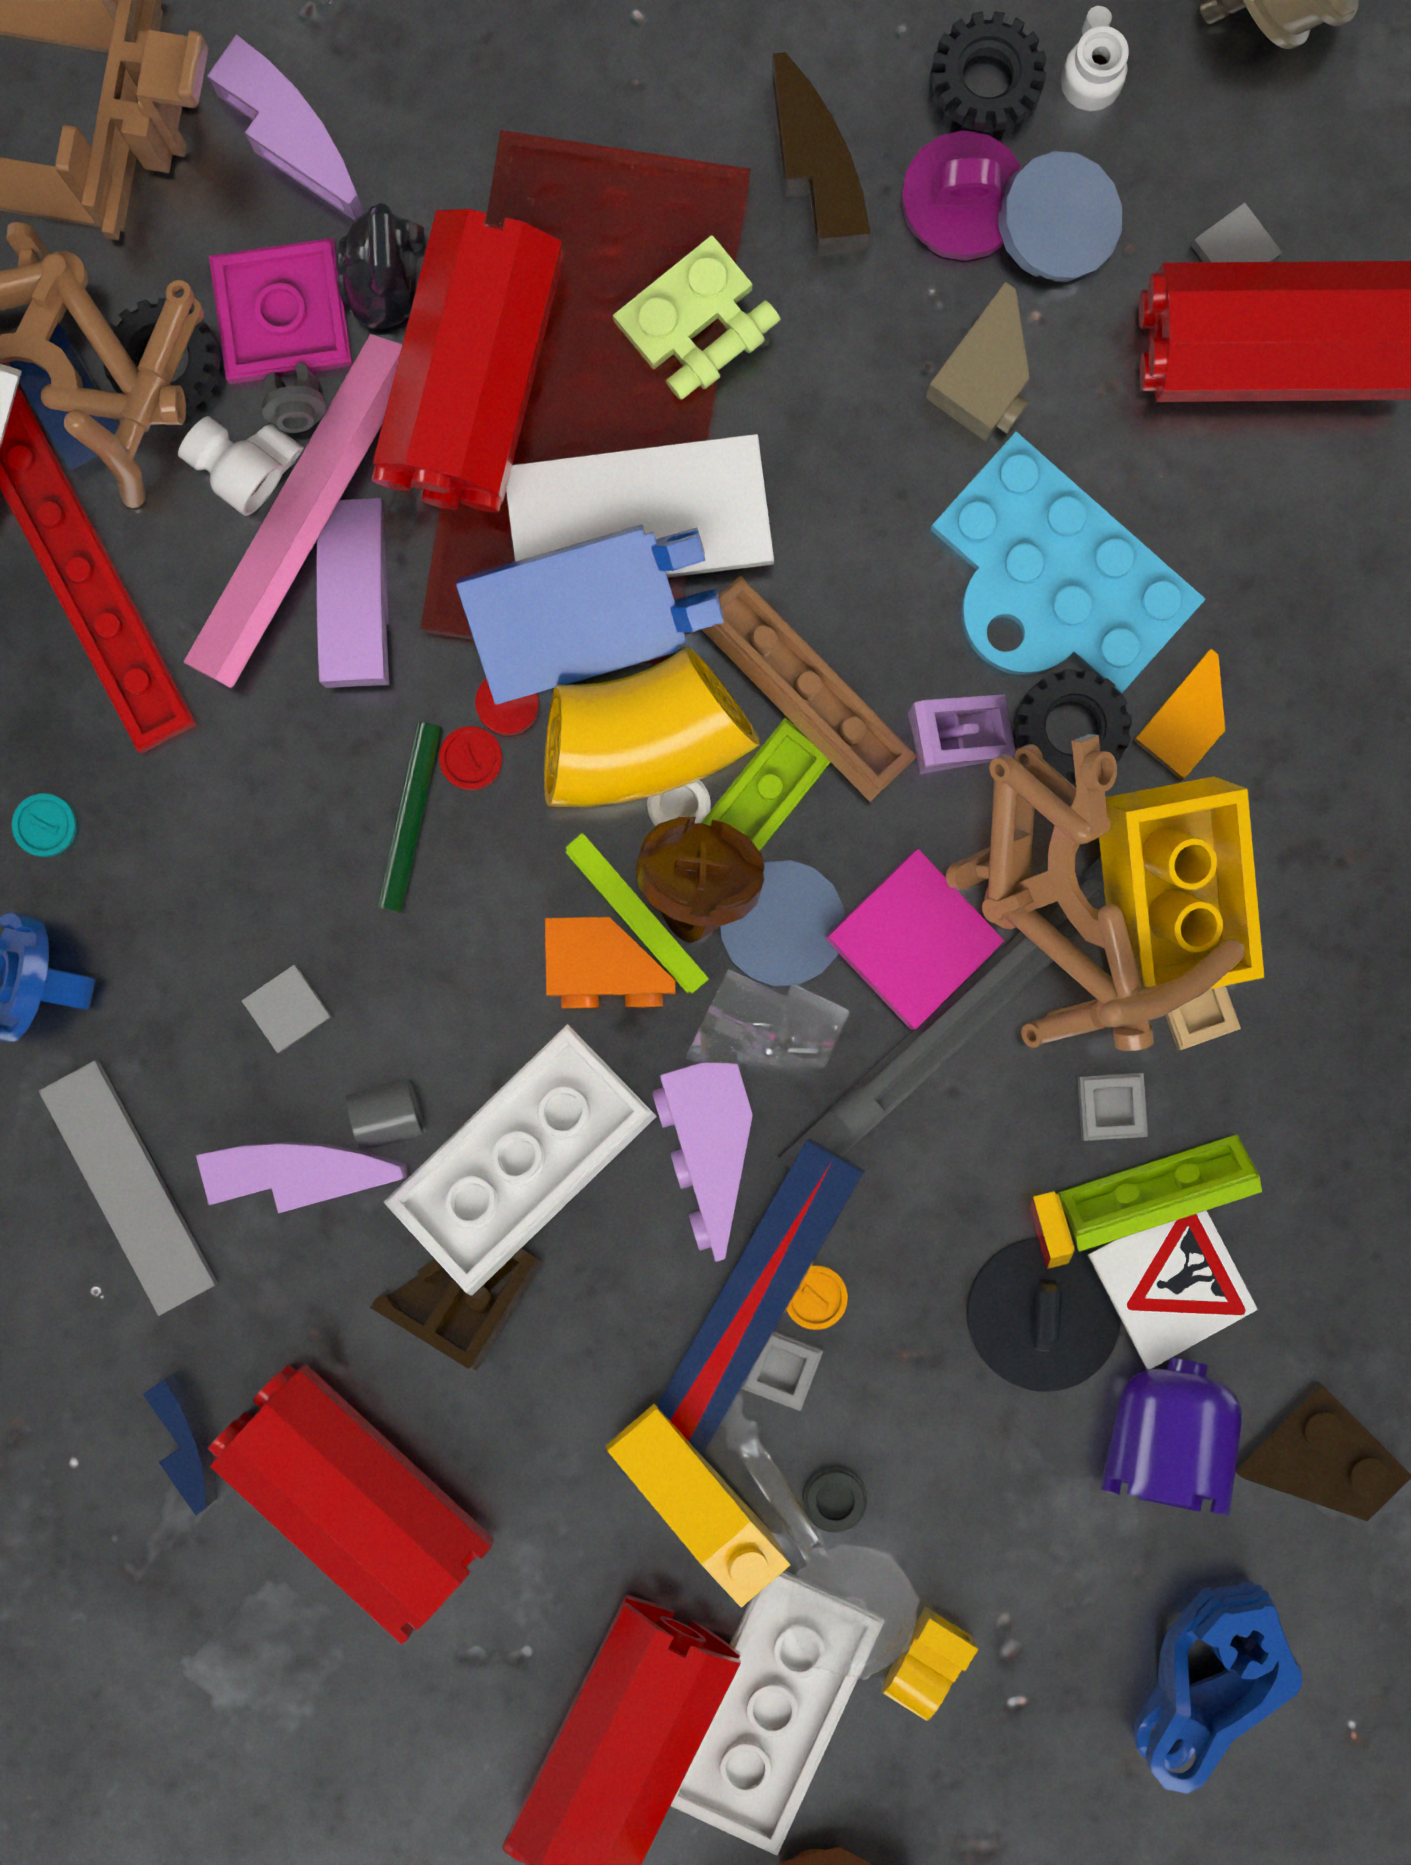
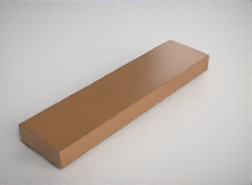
M740 575L718 594L724 622L701 630L871 802L915 760L917 755Z

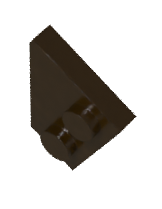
M520 1248L471 1296L434 1259L417 1271L419 1274L417 1277L390 1295L383 1293L375 1298L370 1308L467 1369L477 1372L543 1261Z
M1316 1382L1237 1460L1235 1471L1238 1476L1248 1481L1367 1522L1411 1479V1474L1319 1382Z

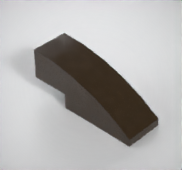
M786 52L773 53L771 75L785 197L811 195L817 256L867 251L871 232L864 194L851 153L832 114L809 79Z

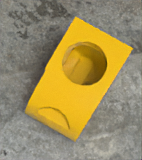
M925 1606L886 1676L882 1693L928 1721L942 1704L952 1683L956 1681L962 1670L966 1671L979 1650L973 1636Z

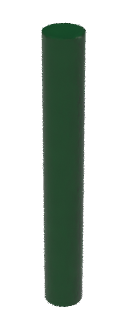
M417 722L377 904L378 908L402 913L442 727L435 724Z

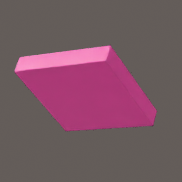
M334 238L209 256L225 374L229 384L264 380L266 375L274 372L278 377L297 375L296 364L302 362L312 372L352 367L353 356L346 307L341 299L338 286V272L336 269L337 245Z
M919 849L913 850L824 937L910 1030L917 1029L1004 942L1002 937L959 891L948 886L945 876Z

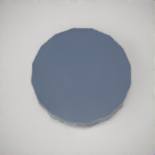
M1053 151L1026 162L1008 179L1002 193H1005L1002 199V209L998 211V228L1007 252L1023 270L1036 277L1041 275L1047 279H1055L1053 281L1068 282L1097 270L1113 254L1122 232V204L1114 182L1099 164L1078 153Z
M792 860L765 862L763 871L765 879L757 905L743 919L720 926L721 941L731 961L750 979L773 987L800 985L822 974L838 956L839 953L824 937L845 917V908L834 885L815 868Z

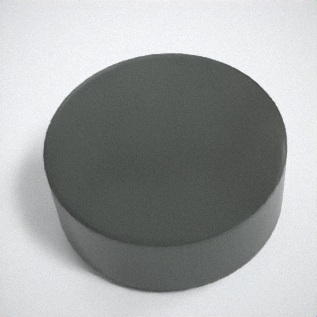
M831 1465L817 1470L809 1477L803 1490L805 1513L809 1520L823 1531L841 1533L852 1529L861 1521L867 1508V1493L863 1482L857 1474L843 1466Z

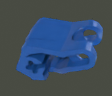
M1243 1581L1240 1584L1213 1589L1211 1587L1202 1588L1180 1613V1617L1165 1635L1160 1651L1158 1682L1138 1715L1133 1728V1740L1137 1750L1146 1759L1149 1770L1164 1789L1188 1794L1202 1787L1231 1743L1296 1696L1302 1687L1301 1666L1297 1663V1659L1291 1651L1279 1619L1280 1614L1275 1607L1276 1605L1268 1591L1264 1590L1261 1584H1254L1253 1581ZM1197 1639H1201L1209 1646L1226 1669L1189 1685L1188 1652L1192 1644ZM1156 1725L1154 1734L1150 1740L1151 1731ZM1195 1752V1761L1189 1770L1183 1773H1174L1168 1770L1181 1768Z

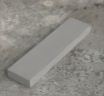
M94 1060L39 1090L45 1105L158 1316L217 1285L218 1282L100 1061Z

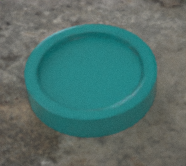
M47 793L35 794L23 800L16 808L12 818V833L18 845L26 852L39 857H52L61 854L73 843L77 833V818L72 807L62 798Z

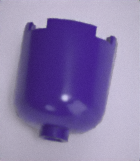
M1170 1358L1168 1369H1147L1134 1375L1125 1384L1119 1399L1100 1490L1120 1495L1121 1484L1126 1483L1129 1484L1127 1494L1137 1496L1139 1500L1201 1512L1203 1499L1212 1501L1210 1512L1221 1516H1229L1242 1424V1409L1236 1394L1225 1384L1206 1377L1208 1365L1185 1359Z

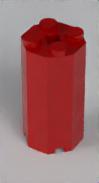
M473 209L436 210L373 460L375 468L372 481L381 486L401 491H409L410 487L423 490L421 501L439 508L458 510L461 500L462 504L471 508L497 513L504 501L564 259V251H561L563 245L561 240L522 221L505 217L503 227L484 224L487 215L485 212Z
M1411 261L1162 263L1157 273L1150 274L1148 290H1141L1139 324L1140 328H1150L1149 353L1141 354L1140 388L1141 391H1154L1156 402L1411 400Z
M288 1364L253 1398L252 1401L261 1408L253 1418L246 1411L243 1412L207 1448L217 1457L210 1467L402 1645L410 1638L413 1630L417 1631L461 1585L471 1573L467 1566L476 1557L481 1560L490 1550L494 1538L307 1364L298 1371Z
M626 1595L510 1827L509 1834H507L502 1845L503 1851L517 1861L527 1865H641L741 1664L739 1659L740 1652L709 1629L693 1621L690 1622L689 1626H686L672 1619L675 1612L664 1606Z

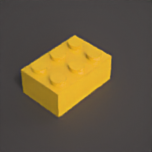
M1213 776L1105 797L1107 815L1111 820L1110 830L1105 835L1099 837L1106 904L1116 905L1123 913L1141 985L1152 987L1175 980L1188 973L1227 939H1236L1242 943L1244 957L1210 989L1265 978L1248 788Z

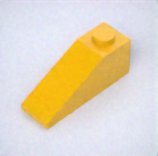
M655 1404L605 1445L608 1453L699 1563L741 1608L791 1565L767 1526Z

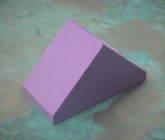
M1005 694L922 700L915 702L908 712L919 775L987 763L1004 754L1011 757L1015 756L1016 751Z

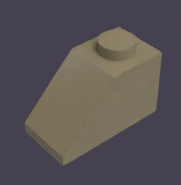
M1007 282L1004 283L932 380L925 397L985 442L997 427L1007 434L1029 404L1027 400L1021 397L1030 376L1017 293L1014 287Z

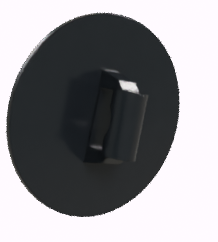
M1038 1238L1012 1244L1001 1250L987 1262L973 1285L968 1305V1322L974 1345L981 1358L991 1370L1015 1386L1038 1392H1052L1071 1388L1094 1375L1105 1364L1114 1350L1120 1332L1121 1318L1088 1256L1090 1253L1086 1250L1079 1252L1075 1244H1073L1075 1251L1069 1264L1050 1269L1046 1267Z

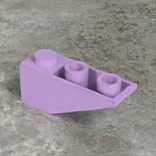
M734 1053L662 1074L660 1077L663 1088L652 1091L662 1127L675 1124L682 1149L670 1152L680 1187L684 1189L693 1186L700 1211L689 1214L698 1248L700 1251L712 1248L716 1262L726 1257L753 1117Z

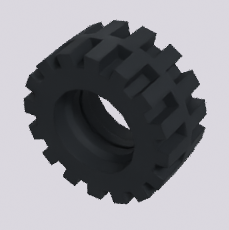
M158 298V302L151 304L147 299L136 302L138 309L132 312L127 308L118 314L122 319L117 326L110 324L111 329L136 366L138 355L150 339L166 301L165 298ZM190 308L188 314L193 313V310H192L191 308ZM203 319L195 326L187 345L189 354L188 365L184 373L174 382H171L170 385H180L185 395L186 414L188 416L198 412L196 406L202 401L206 404L209 403L214 396L211 390L214 385H220L222 378L219 369L220 365H223V358L218 347L219 343ZM103 365L105 375L110 381L112 388L116 393L124 394L106 366Z
M1075 668L1052 673L1036 683L1022 699L1013 727L1016 736L1014 742L1017 749L1028 744H1034L1040 749L1043 759L1073 785H1076L1073 754H1067L1056 749L1048 739L1046 721L1050 711L1058 704L1067 701L1079 702L1089 707L1098 722L1100 751L1110 752L1114 756L1116 764L1121 760L1124 751L1129 745L1131 739L1129 732L1132 726L1131 714H1128L1126 709L1128 703L1124 695H1119L1114 689L1115 684L1108 678L1103 680L1096 676L1097 672L1087 669L1085 671H1076Z

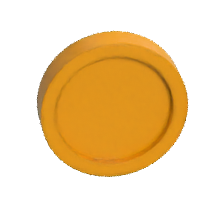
M812 1265L787 1308L789 1316L798 1325L807 1329L820 1330L834 1325L843 1316L847 1307L848 1294L843 1280L835 1271L828 1267Z

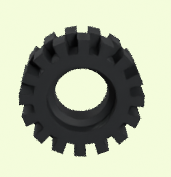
M983 11L972 13L970 22L967 24L964 23L962 18L952 25L949 35L943 34L939 40L937 51L934 53L929 77V90H933L932 103L936 111L940 108L943 109V121L951 127L956 121L962 125L960 131L972 132V130H978L982 134H988L993 137L994 131L1001 130L1002 136L1013 132L1015 124L1019 122L1022 126L1030 118L1033 108L1036 109L1045 84L1047 72L1044 71L1047 60L1044 50L1038 52L1037 46L1040 39L1035 32L1032 31L1028 35L1022 32L1025 22L1015 17L1012 25L1003 22L1005 13L994 11L992 20H984ZM980 54H993L1003 59L1011 71L1012 82L1009 88L995 97H982L973 93L966 85L963 77V69L970 59Z

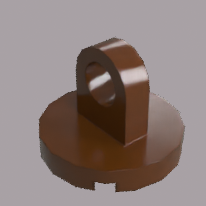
M678 817L658 824L644 837L635 872L639 889L651 905L661 911L668 927L682 940L693 943L714 932L719 926L743 919L757 905L765 879L763 875L765 865L762 853L750 838L731 825L712 819L711 826L703 823H694L696 817Z

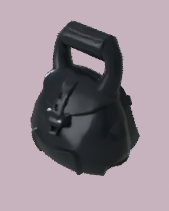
M383 203L371 206L365 214L353 221L347 236L340 239L339 249L336 254V269L341 299L344 304L349 305L354 317L358 321L372 329H387L404 322L410 316L416 290L415 252L425 247L424 227L408 219L399 218L392 213L390 207Z

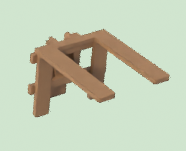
M0 0V35L108 53L92 147L78 127L63 125L55 166L0 157V211L102 228L101 232L107 239L119 240L120 231L124 232L137 158L144 169L169 173L172 155L185 157L186 142L178 127L182 106L195 108L199 104L208 55V46L202 34L193 30H189L188 36L160 32L163 15L161 9L162 0Z

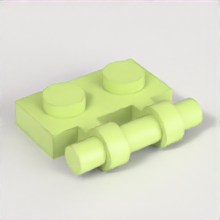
M713 235L613 314V320L653 370L673 354L683 365L682 368L665 380L669 388L680 400L684 399L697 387L701 386L703 389H706L719 379L720 374L718 370L743 350L751 353L765 341L763 334L781 319L773 306L766 300L748 314L741 311L736 305L737 302L752 291L753 284ZM716 319H719L727 331L702 351L692 342V339Z

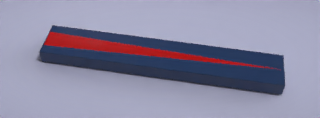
M811 1138L806 1140L657 1404L661 1412L702 1456L705 1455L866 1171ZM621 1468L620 1473L627 1476V1474Z

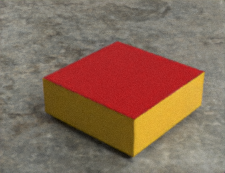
M1055 1191L1034 1196L1029 1209L1047 1269L1069 1264L1075 1249L1059 1194H1055Z

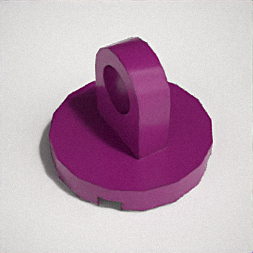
M962 130L938 136L918 151L906 170L901 196L906 225L915 237L917 235L919 240L928 246L927 249L940 257L967 261L991 255L1004 244L998 228V211L1002 209V199L1005 193H1002L1008 179L1021 167V164L1009 147L988 134Z

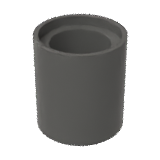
M409 1079L346 1095L349 1120L355 1140L361 1151L424 1134L419 1105Z

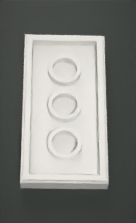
M758 434L512 465L506 493L515 562L643 524L645 534L654 531L656 539L698 527L705 551V561L678 570L666 571L668 578L774 564Z
M567 1024L406 1179L384 1203L467 1294L472 1296L657 1116Z
M786 1570L750 1600L730 1643L732 1647L740 1652L739 1659L741 1664L671 1806L777 1856L885 1621L884 1616Z

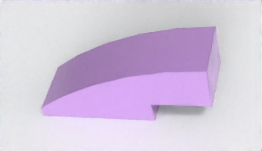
M236 34L207 77L218 97L253 120L245 134L254 152L353 220L362 216L364 210L345 163L322 121L298 89L266 57Z
M382 498L339 500L317 538L319 682L325 688L389 685L386 625H389L383 500Z
M302 1142L249 1144L196 1155L209 1205L272 1188L278 1213L402 1180L410 1176L407 1164L372 1152L332 1144Z

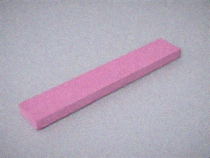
M369 335L329 405L325 416L321 419L186 656L185 664L230 688L234 686L383 424L402 344L376 335Z

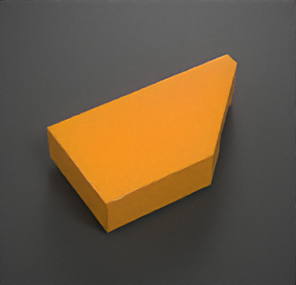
M1210 649L1206 652L1133 739L1135 743L1181 781L1188 776L1225 731L1219 656L1214 650Z

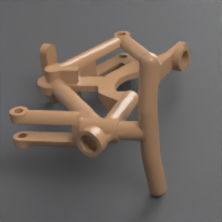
M21 222L10 223L7 226L6 239L19 256L18 267L0 271V311L25 305L29 306L17 331L0 335V364L16 360L30 362L49 373L51 384L43 387L41 391L42 403L50 409L69 412L64 419V427L67 432L102 459L116 477L122 502L127 507L138 508L144 503L146 493L141 469L133 458L144 432H148L151 425H183L185 421L186 402L184 391L180 385H170L193 330L204 317V309L200 302L194 298V293L187 282L183 280L171 282L165 292L167 299L137 367L85 290L88 284V272L82 260L74 253L68 251L50 253L33 227ZM184 292L183 296L176 298L177 293ZM190 308H194L193 313L188 314ZM67 309L124 394L83 388L82 378L63 350L49 341L57 323L61 322ZM90 415L120 420L115 435Z
M1087 734L1071 741L1076 787L1043 759L1040 749L1034 744H1028L1017 749L1014 758L1004 754L993 759L989 766L990 774L994 779L991 845L984 850L951 864L946 872V882L953 889L963 890L989 879L984 897L985 901L982 904V912L985 918L1005 929H1019L1096 998V1000L1066 1008L1058 1007L1049 1012L1046 1017L1027 1023L1022 1027L1021 1031L1024 1042L1028 1046L1036 1048L1044 1043L1105 1027H1115L1113 1029V1037L1116 1049L1137 1051L1152 1046L1154 1044V1037L1149 1020L1160 1018L1207 992L1244 957L1242 943L1236 939H1227L1188 973L1171 982L1152 987L1142 986L1122 911L1113 904H1106L1099 910L1093 908L1079 888L1075 873V855L1080 844L1093 841L1110 830L1111 820L1107 815L1105 792L1113 786L1116 780L1117 764L1114 756L1110 752L1100 751L1099 735ZM1037 809L1055 826L1048 850V871L1030 877L1034 810ZM1058 901L1069 921L1085 941L1105 948L1112 977L1035 909Z

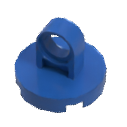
M16 912L3 914L0 917L1 927H5L0 937V1041H18L32 1023L38 1011L40 1001L89 1010L96 978L48 968L49 942L44 923L35 916Z

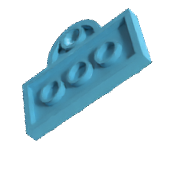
M1017 432L1010 437L930 528L933 533L976 570L967 585L962 600L961 618L964 633L973 650L983 661L1005 673L1013 675L1044 673L1057 667L1072 655L1088 670L1097 672L1096 676L1103 680L1108 678L1115 684L1114 689L1121 695L1206 600ZM997 618H1009L1019 625L1022 632V641L1015 650L1008 652L999 651L989 643L987 627L990 622Z

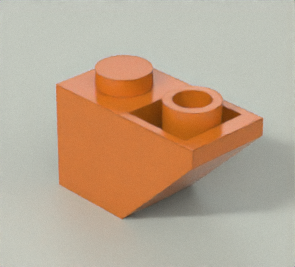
M610 917L545 918L546 996H561V1009L599 1008V996L625 995V1007H663V994H676L675 979Z

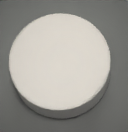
M699 780L664 794L648 797L647 809L655 827L660 823L678 817H696L694 823H701L710 812L711 801L705 785Z

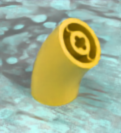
M688 647L645 671L625 678L583 685L557 684L553 691L547 722L544 758L545 801L548 807H592L621 804L661 795L697 782L729 766L760 745L759 738L730 691L707 663Z

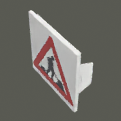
M1207 1210L1114 1240L1088 1254L1146 1369H1152L1258 1310Z

